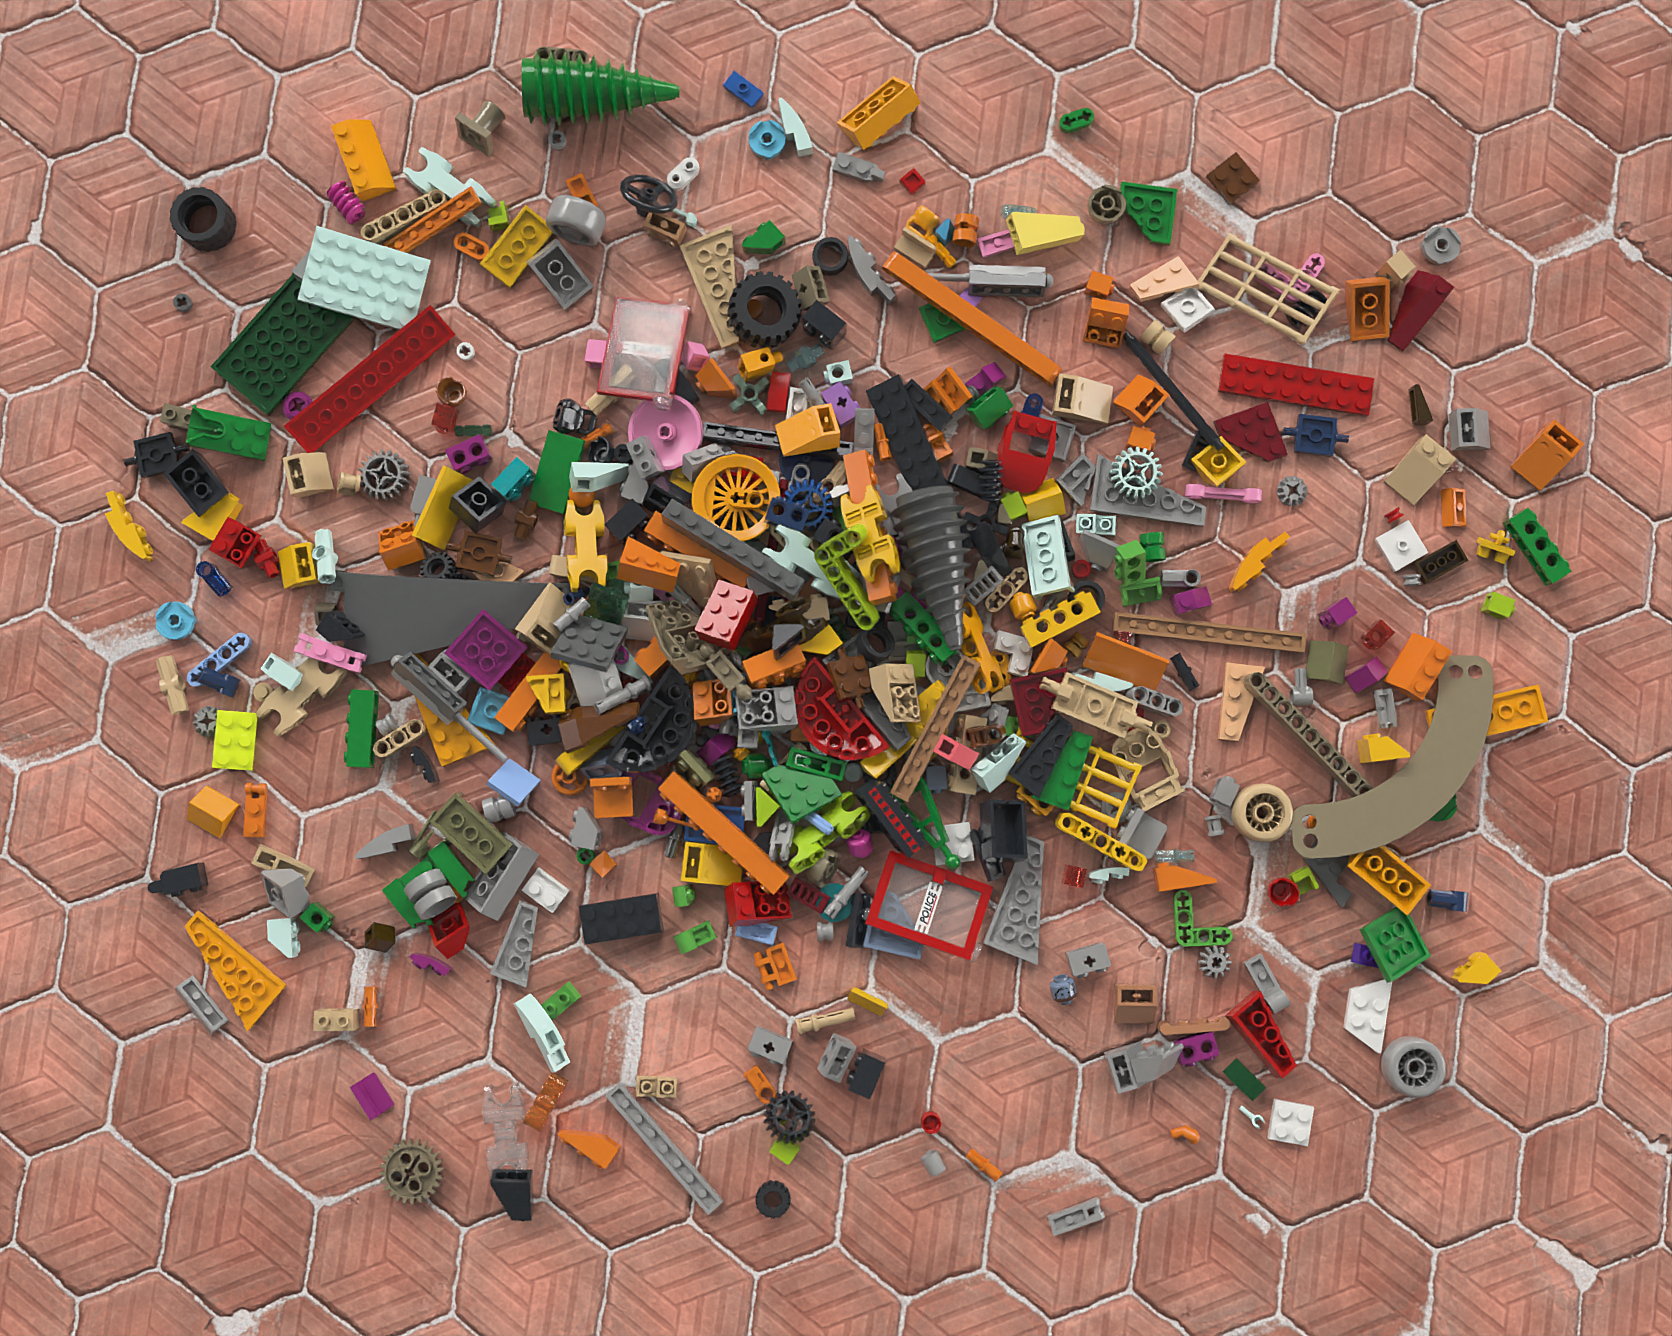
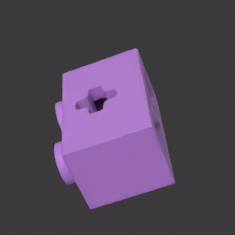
M841 381L821 392L824 402L832 404L840 429L855 421V408H860L857 401L853 402L850 398L851 392L847 385L843 386ZM839 402L845 403V407L839 406Z

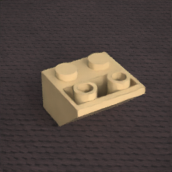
M325 452L299 453L282 458L292 496L302 498L334 490Z

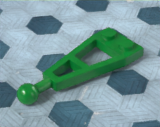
M921 777L912 794L914 795L921 791L930 813V816L923 821H920L903 802L904 800L889 792L893 798L896 797L902 805L900 809L911 816L913 819L912 825L915 828L918 827L923 832L924 838L935 850L940 848L946 858L945 865L951 870L957 869L960 866V858L952 854L946 844L950 841L923 777ZM934 822L940 837L939 841L925 827L926 825Z

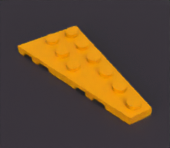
M420 653L414 654L427 667L429 666ZM415 697L442 767L487 749L460 723L454 720L449 725L445 724ZM464 708L461 715L468 719L470 713ZM475 726L484 736H486L496 746L495 742L491 740V738L486 734L483 728Z
M197 911L184 927L204 956V961L213 971L212 974L225 996L234 1006L237 1016H240L246 1031H250L287 984L203 913Z

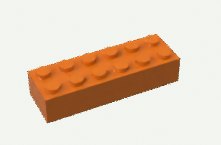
M655 511L644 529V532L647 534L646 538L657 546L662 544L667 552L712 559L717 581L722 580L748 589L745 578L751 577L750 575L663 523L661 513Z

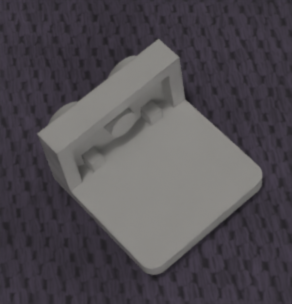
M1136 807L1128 812L1124 827L1121 826L1116 834L1118 837L1117 841L1143 854L1146 859H1150L1162 840L1167 826Z

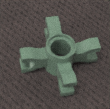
M739 374L735 375L732 379L741 390V396L729 404L732 411L736 413L746 404L753 405L761 416L765 414L767 408L759 400L758 394L770 386L768 379L763 377L757 384L752 385L746 384ZM752 391L755 395L753 398L748 399L745 397L746 392Z

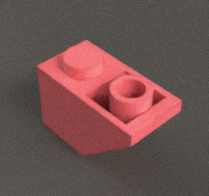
M944 734L941 735L933 750L935 753L969 771L979 755L976 751Z

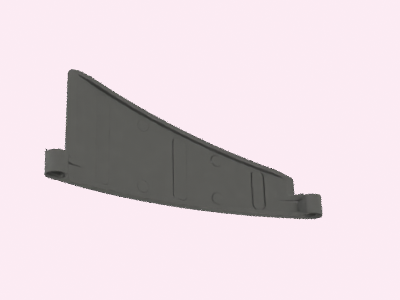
M335 570V582L329 584V590L344 592V614L349 621L358 625L365 634L361 638L344 640V648L367 655L365 662L363 661L361 665L365 666L391 660L395 655L405 656L409 652L416 654L449 646L482 609L487 611L508 630H513L549 583L406 577L349 573ZM569 582L552 583L564 594L571 592ZM350 658V661H349L348 664H352V665H353L355 659H354V658Z

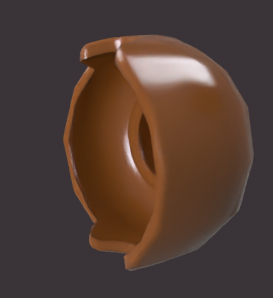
M453 377L443 378L436 385L435 391L438 399L446 406L457 407L466 399L467 391L461 381H457Z

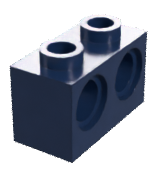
M780 496L772 497L764 523L773 526L779 524L802 533L809 509H806V506L801 503L791 504L787 502L786 498ZM780 507L783 514H774L773 508ZM791 514H799L801 521H793Z

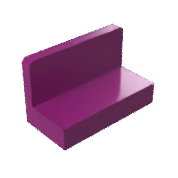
M375 1072L350 1087L370 1121L394 1106L393 1100Z

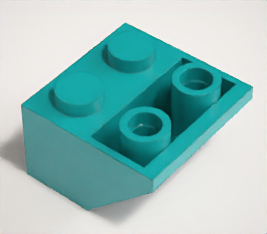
M516 457L491 485L511 503L513 500L516 501L522 495L521 491L526 486L529 487L534 483L536 474Z

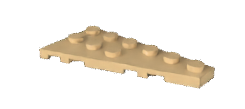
M732 225L679 245L722 350L739 343V335L736 336L734 334L735 328L730 327L728 322L730 317L727 316L728 302L734 288H736Z

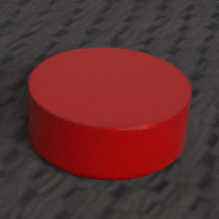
M1077 560L1072 565L1071 572L1075 578L1084 579L1090 574L1091 566L1086 560Z

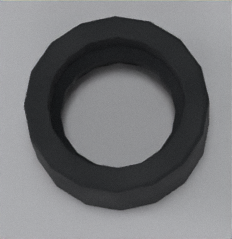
M826 237L821 239L813 249L814 266H820L821 273L824 275L832 276L839 274L847 266V247L838 238ZM834 246L841 252V261L836 266L828 267L821 263L819 254L824 247Z
M1084 580L1078 582L1073 587L1075 592H1069L1068 594L1069 603L1075 600L1074 596L1080 589L1090 588L1097 595L1099 610L1103 608L1105 603L1103 589L1098 583ZM1073 605L1071 611L1075 615H1079L1081 608Z
M875 624L870 630H863L858 635L856 646L860 655L864 656V659L872 663H880L892 654L895 648V641L893 635L886 627ZM869 634L881 639L884 645V652H876L869 646L867 642Z

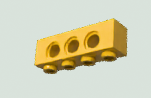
M1082 591L1074 596L1075 600L1069 603L1067 600H1064L1057 604V609L1051 611L1049 608L1039 613L1041 617L1035 620L1031 617L1023 621V626L1020 627V630L1029 648L1101 613L1091 592L1085 594ZM1073 605L1080 606L1081 613L1079 615L1072 613L1071 608ZM1055 614L1063 615L1064 622L1062 624L1055 622ZM1039 622L1046 624V632L1042 633L1037 630Z

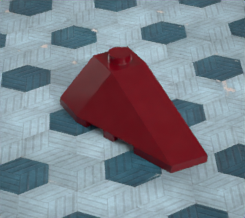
M1417 270L1405 286L1404 294L1387 341L1403 352L1444 302L1454 286L1439 275Z

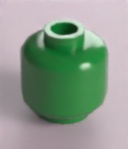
M763 753L748 754L741 763L742 772L749 779L762 778V773L771 769L770 759H766Z

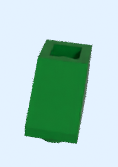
M769 220L767 223H761L753 235L750 234L743 240L742 249L745 253L773 254L786 242L785 236Z

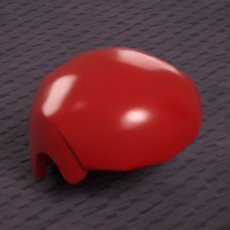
M1281 877L1270 882L1267 894L1271 902L1283 907L1293 906L1299 899L1300 891L1291 879Z

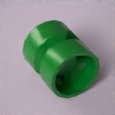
M1150 532L1139 535V543L1146 551V562L1166 560V551L1162 547L1165 543L1163 532Z

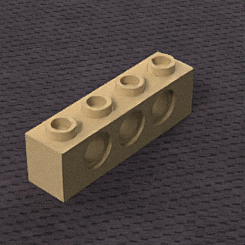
M959 714L955 722L956 735L953 740L970 748L972 743L970 738L969 740L966 738L967 729L975 726H986L987 718ZM983 747L972 749L979 753L972 767L981 761ZM949 760L950 773L946 779L947 790L975 795L977 781L972 771ZM962 769H964L965 774H964V776L961 778V777H960V771H961Z

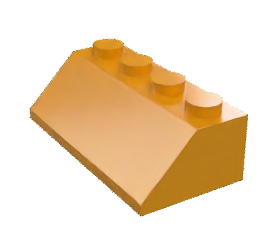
M893 76L840 119L837 124L856 146L864 150L872 146L873 142L879 137L885 135L892 126L900 123L902 118L908 113L913 112L921 102L911 84Z
M347 119L331 125L355 194L361 202L397 189L371 120Z
M1384 845L1362 853L1351 854L1347 867L1405 915L1412 911L1431 886L1429 882Z

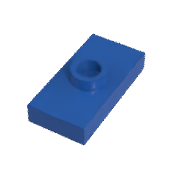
M733 71L723 84V88L752 109L764 95L763 91L736 71Z

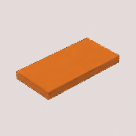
M1097 632L1082 666L1133 683V686H1142L1155 691L1169 664V660Z

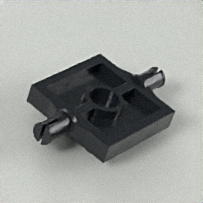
M167 432L134 440V457L123 459L126 467L137 464L141 477L148 478L163 474L179 461V453L190 451V448L185 444L177 446L173 433Z

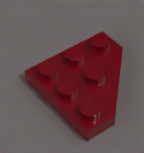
M1268 402L1213 422L1219 437L1222 436L1226 442L1237 446V448L1247 453L1261 457L1262 460L1271 462L1288 455Z
M1067 668L1009 680L1021 737L1043 731L1045 725L1055 712V710L1051 709L1055 700V694L1040 689V684L1043 683L1042 679L1044 677L1060 684L1065 673L1068 672Z

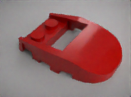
M1014 410L1011 411L1010 415L1012 417L1009 424L1005 426L1003 436L997 447V460L1003 461L999 464L1004 466V469L998 470L1003 473V476L998 479L1002 480L1001 485L1006 489L1020 493H1031L1042 485L1055 451L1057 421L1043 419ZM1013 432L1049 441L1045 459L1009 449Z

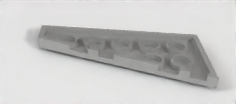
M1100 454L1097 455L1090 511L1200 527L1204 526L1206 506L1183 497L1159 484H1156L1158 487L1156 490L1151 489L1152 493L1150 495L1145 493L1144 498H1141L1139 493L1136 499H1133V493L1126 497L1127 491L1125 490L1120 494L1119 490L1121 487L1114 488L1117 481H1111V478L1116 476L1110 473L1111 469H1116L1111 466L1113 462ZM1124 467L1121 469L1123 477L1128 474V469ZM1133 471V473L1131 474V476H1132V475H1134V476L1137 475V477H1138L1139 474ZM1146 477L1145 481L1147 482V484L1149 483L1150 479ZM1134 481L1128 482L1131 486L1141 487V485Z

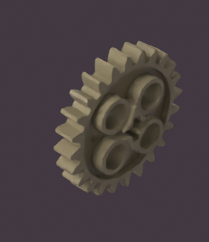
M412 1138L408 1139L407 1143L403 1139L400 1141V1146L395 1143L393 1149L387 1150L388 1155L382 1157L386 1163L380 1164L379 1167L384 1170L379 1175L385 1178L380 1183L387 1184L383 1190L390 1189L389 1197L395 1194V1201L403 1198V1204H405L410 1199V1203L414 1204L417 1198L418 1202L421 1203L423 1196L428 1199L431 1197L430 1193L434 1194L437 1191L435 1187L441 1185L437 1179L444 1177V1175L439 1173L444 1170V1167L439 1166L443 1159L436 1158L440 1152L433 1153L432 1151L435 1146L433 1145L428 1148V1141L421 1145L420 1138L415 1143ZM404 1153H408L411 1156V1162L405 1161ZM417 1155H420V1159L413 1169L414 1174L409 1177L406 1187H404L403 1183L410 1174V1168L415 1164ZM421 1162L428 1164V1171L421 1168ZM395 1171H399L402 1174V1180H398L395 1177ZM412 1180L419 1182V1189L413 1187Z

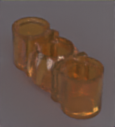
M550 1072L542 1086L543 1089L540 1090L535 1098L533 1106H531L526 1114L523 1123L540 1132L550 1116L549 1114L555 1107L558 1097L561 1096L568 1080L554 1072Z

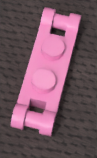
M300 633L299 643L295 646L293 652L357 674L361 673V665L363 661L365 662L367 655ZM307 643L312 644L310 650L305 649ZM350 658H354V659H355L353 665H352V664H348L349 661H350Z

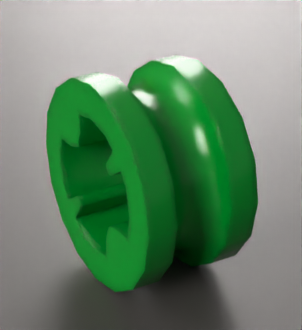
M581 848L578 850L576 857L579 863L586 865L595 859V853L591 849ZM587 850L590 852L588 855L591 854V858L583 861L581 853H585Z

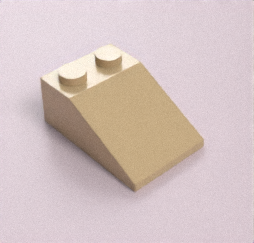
M1426 434L1418 439L1383 482L1413 506L1445 473L1456 458Z

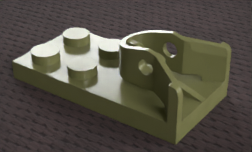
M462 792L454 793L429 822L485 874H488L510 850L513 844L463 798L464 794Z

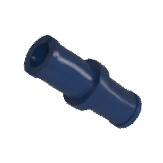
M587 586L579 588L578 592L571 591L563 596V601L567 605L577 603L582 597L585 599L588 595L591 596L592 591Z

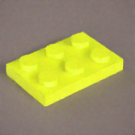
M217 710L212 768L253 771L258 719L256 713Z

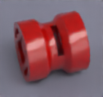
M928 1111L922 1115L921 1124L923 1130L928 1134L937 1133L941 1128L939 1115L934 1111Z

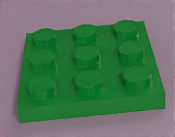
M1397 907L1392 908L1359 929L1387 983L1399 978L1431 956L1410 914L1405 915Z

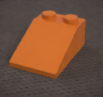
M1374 277L1345 281V301L1350 341L1389 337L1390 280L1387 278Z

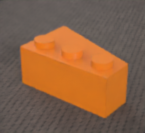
M628 536L620 559L617 579L674 593L681 564Z

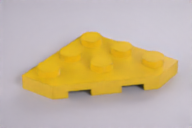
M940 679L917 696L921 722H905L909 733L917 741L946 688ZM934 752L931 759H933L938 754Z

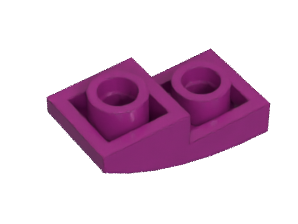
M413 953L410 955L414 966L419 969H427L431 965L433 966L432 970L440 976L448 975L453 969L444 961L428 954Z

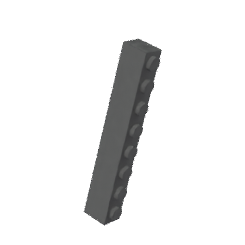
M674 499L669 502L661 514L663 523L790 601H795L803 589V578Z

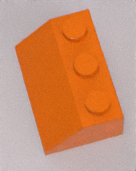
M1412 633L1383 682L1415 702L1421 701L1426 696L1453 651L1435 640Z

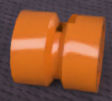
M968 213L957 214L954 224L956 230L953 231L952 243L961 247L976 246L977 233L975 231L979 228L980 218Z

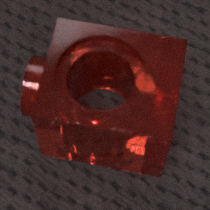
M436 403L431 425L439 433L447 434L448 431L454 433L459 410L454 406Z
M1380 619L1375 621L1360 638L1363 640L1362 643L1370 650H1377L1395 632ZM1374 631L1379 634L1380 638L1378 641L1373 638Z
M1065 864L1061 883L1083 888L1087 869Z

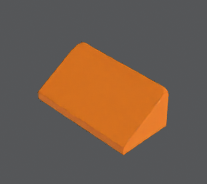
M1453 487L1442 489V526L1466 527L1465 489Z

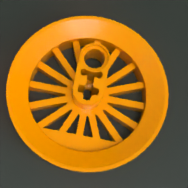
M741 454L726 455L709 463L698 475L692 490V507L695 513L713 524L728 512L719 528L741 541H746L759 536L769 528L770 524L764 523L767 511L764 512L762 509L765 505L769 507L772 497L780 496V489L772 471L758 459ZM731 470H738L736 488L730 473ZM742 470L749 471V474L747 475L742 487L740 488ZM727 473L731 489L719 475ZM754 474L757 475L759 479L747 488ZM717 480L727 490V492L716 487ZM761 483H765L767 488L759 491L754 490ZM715 492H717V493H719V494H721V495H723V496H725V497L715 496ZM769 493V500H765L763 495ZM736 496H739L741 500H738L737 503H734L733 499H736ZM754 497L761 499L758 505L751 504V500ZM715 501H722L721 503L714 505ZM779 507L773 508L774 514L777 515ZM723 508L715 516H713L714 510ZM742 510L754 522L755 525L753 527L747 528ZM749 510L762 515L763 518L758 522ZM738 512L744 528L742 531H736ZM733 514L732 531L726 530L725 527Z

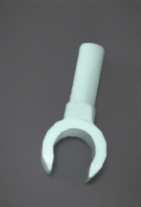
M676 208L673 210L674 213L686 218V225L696 226L697 218L693 213L687 214Z
M1241 1106L1239 1110L1252 1120L1256 1129H1261L1255 1122L1262 1120L1265 1123L1262 1116L1254 1115Z

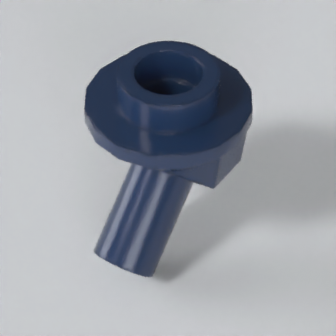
M637 716L622 726H628V730L634 735L641 733L645 727L644 718Z

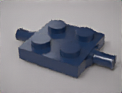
M1299 414L1295 429L1283 428V435L1294 436L1295 453L1332 457L1336 442L1348 443L1349 435L1338 434L1336 428L1337 418Z

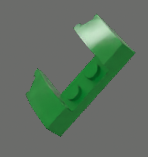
M442 841L428 852L426 858L401 878H396L382 889L389 901L413 929H417L416 924L426 922L427 926L434 924L431 918L427 920L420 919L414 909L416 903H411L404 892V888L413 879L427 871L440 869L463 898H466L469 894L464 891L468 881H475L474 877L447 842Z

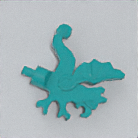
M762 731L761 734L768 744L774 767L778 766V756L775 751V744L772 741L771 731Z

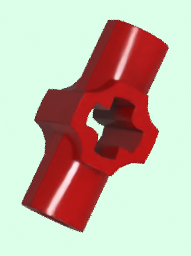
M260 539L255 546L257 554L254 555V560L260 570H265L268 578H274L280 574L276 565L279 563V557L272 547H268L265 539Z

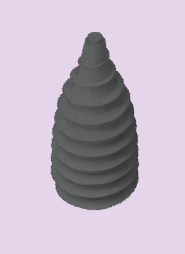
M935 486L911 491L897 497V508L890 513V516L900 519V522L893 527V530L904 534V536L898 539L897 544L908 549L901 554V558L911 560L912 563L905 569V572L915 574L917 577L910 585L921 588L922 592L917 596V599L927 601L929 606L925 609V612L933 614L936 620L934 624L939 626L947 648H950V651L962 649L963 611L967 610L963 608L964 598L971 595L964 592L965 583L972 580L964 577V569L972 564L963 562V555L971 551V549L962 547V540L970 535L960 533V526L967 522V520L958 519V512L965 508V506L956 505L955 497L960 492L953 491L951 486Z

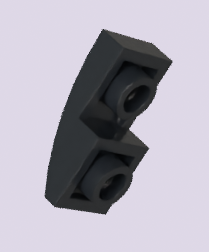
M412 747V762L416 766H424V769H422L424 779L428 783L439 782L436 768L426 752L421 747Z

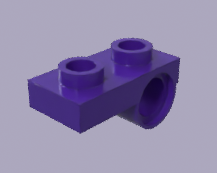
M1354 943L1350 962L1379 968L1368 946Z

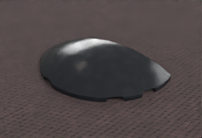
M671 665L668 667L639 708L638 716L643 717L645 723L642 732L634 735L628 730L627 726L605 761L606 764L626 772H648L672 762L685 749L695 728L694 701L687 681Z

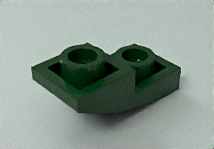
M1238 1058L1222 1071L1252 1101L1267 1088Z

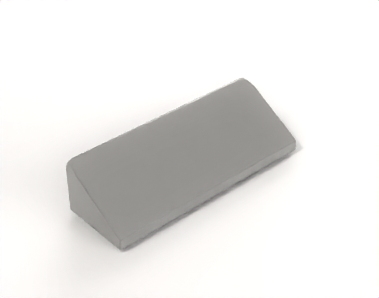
M193 975L176 986L175 991L210 1035L229 1021Z

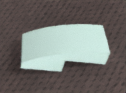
M1077 514L1076 533L1081 534L1085 529L1096 535L1116 536V516Z
M1101 868L1087 873L1086 877L1091 878V882L1103 884V880L1108 881L1109 873H1112L1111 877L1123 879V875L1129 876L1130 868Z

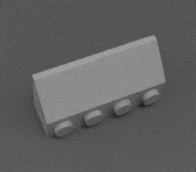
M505 831L503 835L513 846L488 874H485L480 869L475 877V881L472 882L467 890L468 896L464 898L481 914L497 921L504 913L510 900L514 897L522 881H524L528 871L539 855L531 847Z

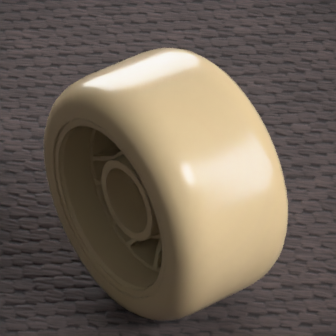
M1253 784L1242 789L1234 798L1231 806V818L1237 831L1245 838L1256 842H1270L1283 836L1290 828L1293 819V807L1289 797L1280 788L1271 784ZM1259 807L1264 810L1262 818H1259L1256 813Z

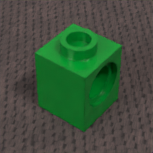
M319 902L312 903L300 916V919L316 933L326 932L333 925L332 920L335 918ZM318 913L322 916L320 924L315 920Z

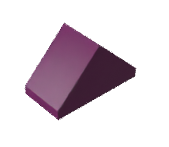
M1376 656L1344 678L1354 693H1357L1377 682L1387 671Z
M718 734L696 753L710 767L717 759L734 748L738 742L729 734Z

